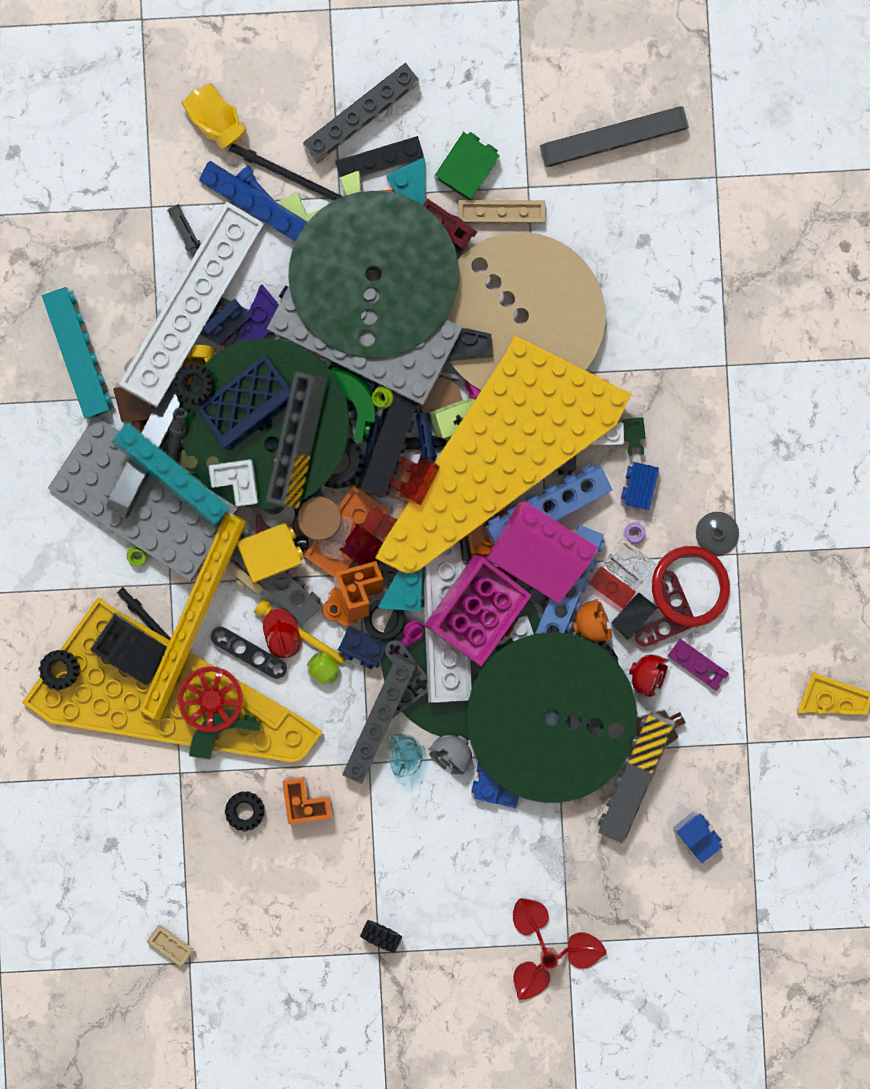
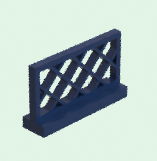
M264 355L198 406L197 409L218 437L222 447L231 451L288 406L291 388L269 357ZM266 362L269 367L268 377L257 376L259 367ZM246 377L253 378L251 390L240 389L241 382ZM257 379L267 380L265 392L255 391ZM271 381H279L283 389L277 394L270 393ZM236 391L234 404L223 402L226 392ZM240 392L250 393L248 406L238 404ZM254 394L265 395L264 404L260 407L253 406ZM211 404L218 405L216 417L209 416L205 411ZM223 405L233 407L231 419L221 418ZM237 407L248 409L247 416L243 420H235ZM220 421L230 422L229 431L224 435L219 431Z

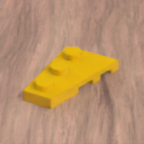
M812 671L797 713L815 712L822 714L867 715L870 707V691Z

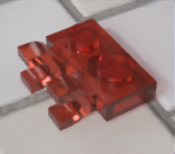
M402 457L399 466L412 474L407 483L392 477L389 485L401 492L400 497L404 500L421 506L440 466L422 458H419L416 464Z

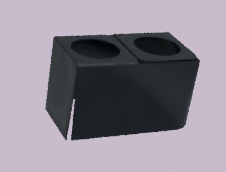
M638 593L611 624L628 641L658 607L641 593Z

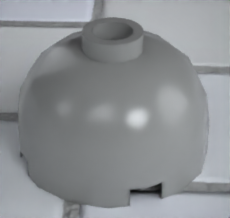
M454 735L441 736L428 749L431 751L429 755L435 763L444 770L446 767L453 770L450 774L457 777L465 774L472 760V753L468 746L469 743L460 735L458 737Z

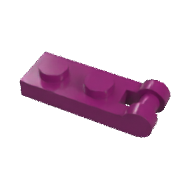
M679 638L667 655L715 691H718L721 681L729 675L727 671L681 638ZM711 669L716 672L713 679L707 677Z

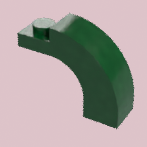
M227 709L224 712L231 718L235 709ZM240 711L236 720L230 726L223 729L240 728L260 731L262 721H258L257 716L244 715V718H240ZM218 712L214 714L213 727L225 722ZM207 719L201 724L202 726H207ZM197 729L191 741L189 756L211 759L215 740L223 730L205 732Z

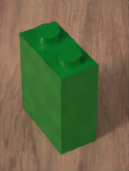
M463 131L435 173V179L467 200H472L499 160L500 155L497 154L498 150L492 145L487 144L485 146L480 143V138L472 132L467 134Z

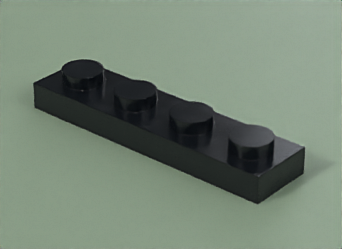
M416 136L336 160L335 163L340 177L356 171H360L361 177L419 160L424 157L419 138Z

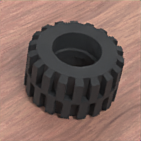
M349 436L345 452L349 456V466L343 473L333 474L324 484L328 488L339 489L348 487L361 475L364 457L359 445Z

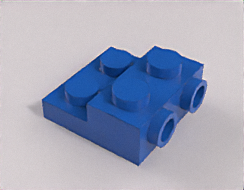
M478 761L476 772H479L480 775L478 781L474 780L471 793L475 794L474 799L516 808L519 796L509 792L495 782Z

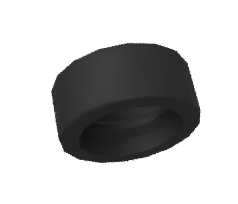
M382 599L375 600L369 605V616L363 619L366 630L377 639L388 640L395 638L404 628L406 619L404 611L394 610L397 615L396 626L391 631L380 632L372 624V615L379 608Z

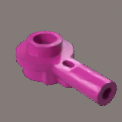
M414 620L405 626L403 630L404 638L401 641L406 647L416 643L424 635L423 625L420 621ZM399 645L396 647V649L393 651V653H394V652L399 653V649H400V646H399Z

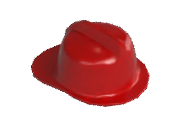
M285 609L270 611L263 620V632L267 647L273 655L280 658H290L296 655L301 647V637L295 617Z

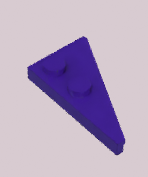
M263 284L259 286L257 295L249 309L250 319L242 325L235 344L245 340L264 338L270 333L267 331V327L279 304Z

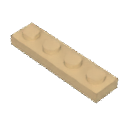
M458 200V217L465 223H545V200Z

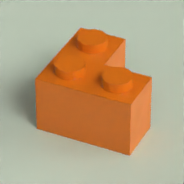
M377 561L335 572L334 586L348 622L369 616L367 596L381 593L383 590V577Z
M305 776L283 779L288 824L332 819L330 795L308 798Z

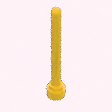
M262 598L254 613L260 617H265L273 609L269 605L270 602ZM298 626L301 639L322 653L329 654L339 664L346 662V658L340 656V653Z

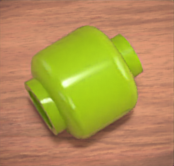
M316 653L307 663L308 674L321 685L328 682L332 684L339 676L337 673L339 664L327 653Z

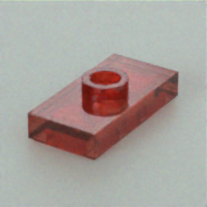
M371 507L362 528L386 538L398 519Z
M600 566L589 582L590 586L622 609L626 607L636 593L635 590L602 566Z

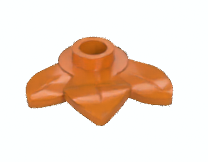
M332 588L329 592V600L322 607L323 616L329 621H338L342 626L357 624V619L347 621L336 588ZM331 606L337 609L335 614L330 612Z

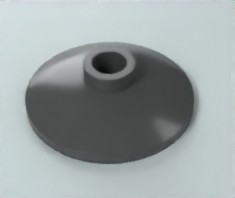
M711 512L702 517L698 522L696 540L701 548L707 549L715 555H722L731 551L737 544L739 528L736 521L730 515L723 512ZM716 529H720L722 531L721 537H716L714 535V531Z

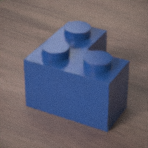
M692 812L674 826L673 829L697 859L703 863L722 848L719 844L722 839L714 830L710 832L707 828L710 826V823L701 813L697 815Z

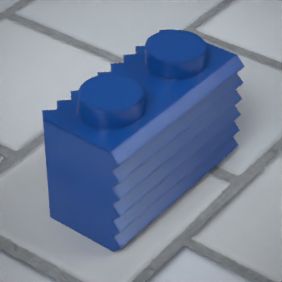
M633 462L632 466H628L625 478L629 479L628 486L623 487L620 498L624 500L623 505L650 510L659 467Z

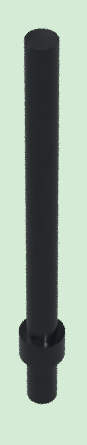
M236 144L230 146L229 151L243 157L244 161L250 164H258L332 201L343 197L257 155V152L254 150H246Z
M124 587L117 592L128 604V609L132 613L135 612L151 630L171 640V637L142 608V603L137 598L134 599Z

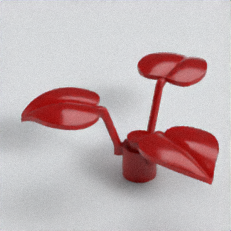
M520 898L515 903L513 922L516 929L523 935H530L535 930L542 951L540 953L541 963L538 966L534 962L526 961L519 964L514 971L513 981L519 1000L532 998L547 988L550 982V973L546 969L555 968L558 964V959H562L565 953L569 952L568 960L577 968H588L607 954L600 940L585 932L571 935L568 939L569 948H565L559 954H557L554 948H546L538 928H542L547 924L549 918L548 910L542 903L525 898Z

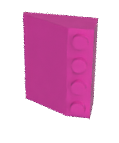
M518 502L486 559L559 604L587 568L598 547L527 502Z
M474 555L424 626L469 659L482 666L532 595L484 557Z

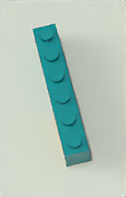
M63 287L41 295L84 418L88 420L94 416L110 412V406L113 405L110 394H105L103 385H106L102 372L98 373L96 365L99 362L95 352L91 353L89 344H92L88 332L83 331L81 324L84 323L81 311H76L74 304L77 303L74 291H69L67 287Z
M128 422L112 439L111 443L212 527L228 510L229 506Z

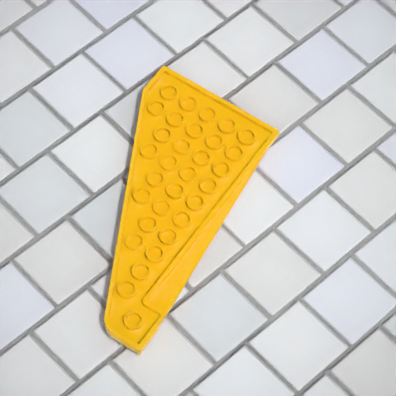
M515 335L500 363L387 535L376 559L404 573L419 571L614 428L632 394Z
M98 597L60 649L72 653L77 658V663L80 665V674L77 677V681L68 688L55 690L54 688H49L48 685L43 683L42 678H39L22 703L52 724L190 746L197 729L189 725L182 717L178 706V692L184 679L190 673L199 668L213 665L189 652L160 720L152 719L140 711L154 676L146 686L90 651V649L115 613L120 614L166 646H168L170 640L120 612ZM61 661L55 662L51 667L53 676L56 678L66 676L68 671L66 664ZM205 672L204 674L209 686L213 687L217 672ZM199 675L189 682V684L199 690H204ZM222 675L219 689L222 690L233 682L225 675ZM238 680L243 692L240 718H244V715L257 716V720L262 721L260 731L240 728L223 730L217 736L213 750L285 762H296L303 759L323 731L305 718ZM187 688L185 689L183 701L199 699V695ZM236 688L224 695L225 699L238 701ZM200 705L184 707L190 718L200 708ZM224 705L222 709H236L237 706ZM205 711L195 722L201 725L207 719L208 712Z

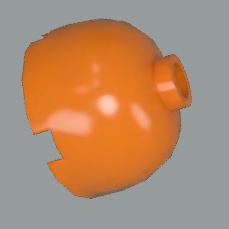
M595 599L583 604L577 611L576 622H573L576 634H581L582 638L593 643L595 641L603 643L612 639L611 628L606 629L609 620L602 603Z

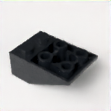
M115 613L90 651L147 686L157 672L167 646L120 614Z

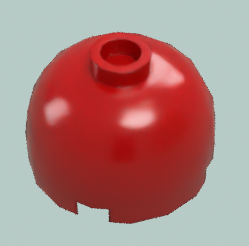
M651 654L643 656L637 663L634 662L629 671V674L632 675L633 688L639 694L654 699L657 696L654 693L656 687L661 689L665 680L668 666L664 663L669 662L668 659Z

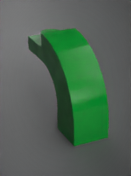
M332 367L331 372L339 382L344 396L353 402L357 410L354 441L363 442L365 436L369 437L371 424L368 422L374 423L378 414V408L372 400L373 391L367 382L354 372Z

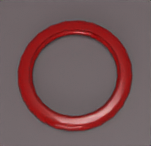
M682 546L666 553L658 562L652 577V593L657 607L667 619L684 627H700L716 620L724 611L730 595V580L726 568L715 554L698 546ZM686 556L698 557L708 562L714 568L720 582V593L715 605L705 614L696 617L684 616L674 611L666 602L662 591V580L667 568L677 559Z

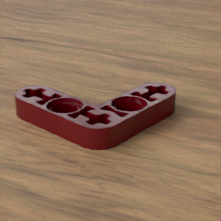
M667 570L664 575L667 574L668 577H673L671 585L673 588L677 585L678 590L666 594L665 590L670 589L667 584L662 583V591L666 602L673 610H679L686 606L687 610H683L684 616L694 617L676 574ZM673 594H679L682 597V603L679 606L671 605L670 597ZM665 617L639 628L635 632L634 639L638 645L646 647L686 631L691 627L677 625ZM662 622H667L670 625L671 629L667 635H662L658 631V626ZM654 626L655 633L659 638L654 639L653 635L647 638V643L643 640L639 641L640 632L650 633L652 632L650 627Z

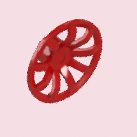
M208 666L193 671L184 679L178 692V706L182 717L189 725L200 731L216 732L230 726L239 716L243 705V692L238 680L230 672L219 667ZM205 672H217L213 687L209 686L204 674ZM197 675H199L204 687L203 691L189 684ZM222 675H225L233 683L220 690V680ZM187 688L199 695V699L183 701L185 689ZM236 688L238 701L225 699L224 695ZM200 705V708L190 718L184 707ZM224 705L237 706L231 718L222 709ZM206 711L208 712L207 726L196 723L195 721ZM214 712H218L225 722L213 727Z

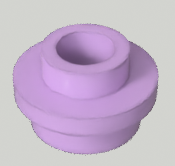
M631 523L624 529V538L630 544H639L645 538V529L639 523ZM633 529L639 533L636 538H633L630 534Z

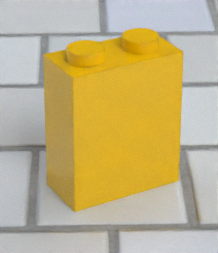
M286 523L237 541V546L252 584L302 565L301 560L304 559L300 546L295 547L293 539L296 536L292 526L287 527Z

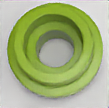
M383 386L378 387L372 394L373 403L379 408H388L393 402L392 391Z
M135 545L131 546L127 551V560L134 566L144 565L148 560L149 554ZM140 552L142 556L139 558L135 557L134 553Z

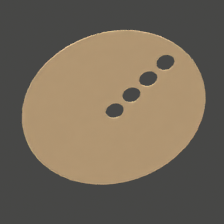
M513 232L485 239L467 250L458 259L459 282L457 293L451 310L445 319L464 329L468 328L490 333L493 357L449 361L466 381L482 390L505 355L515 335L583 370L590 366L599 350L604 334L605 304L595 275L576 252L563 243L541 234ZM476 258L486 260L488 264L487 270L481 274L475 273L471 266L473 260ZM489 275H497L501 279L499 289L490 290L486 287L485 280ZM505 291L511 292L515 297V302L510 307H504L499 302L500 294ZM518 308L525 309L529 314L527 322L523 324H518L513 320V312Z

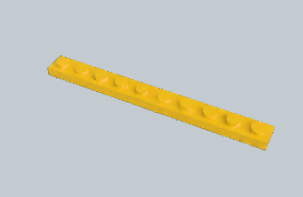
M226 512L141 706L140 711L154 720H160L246 523V521L232 513Z

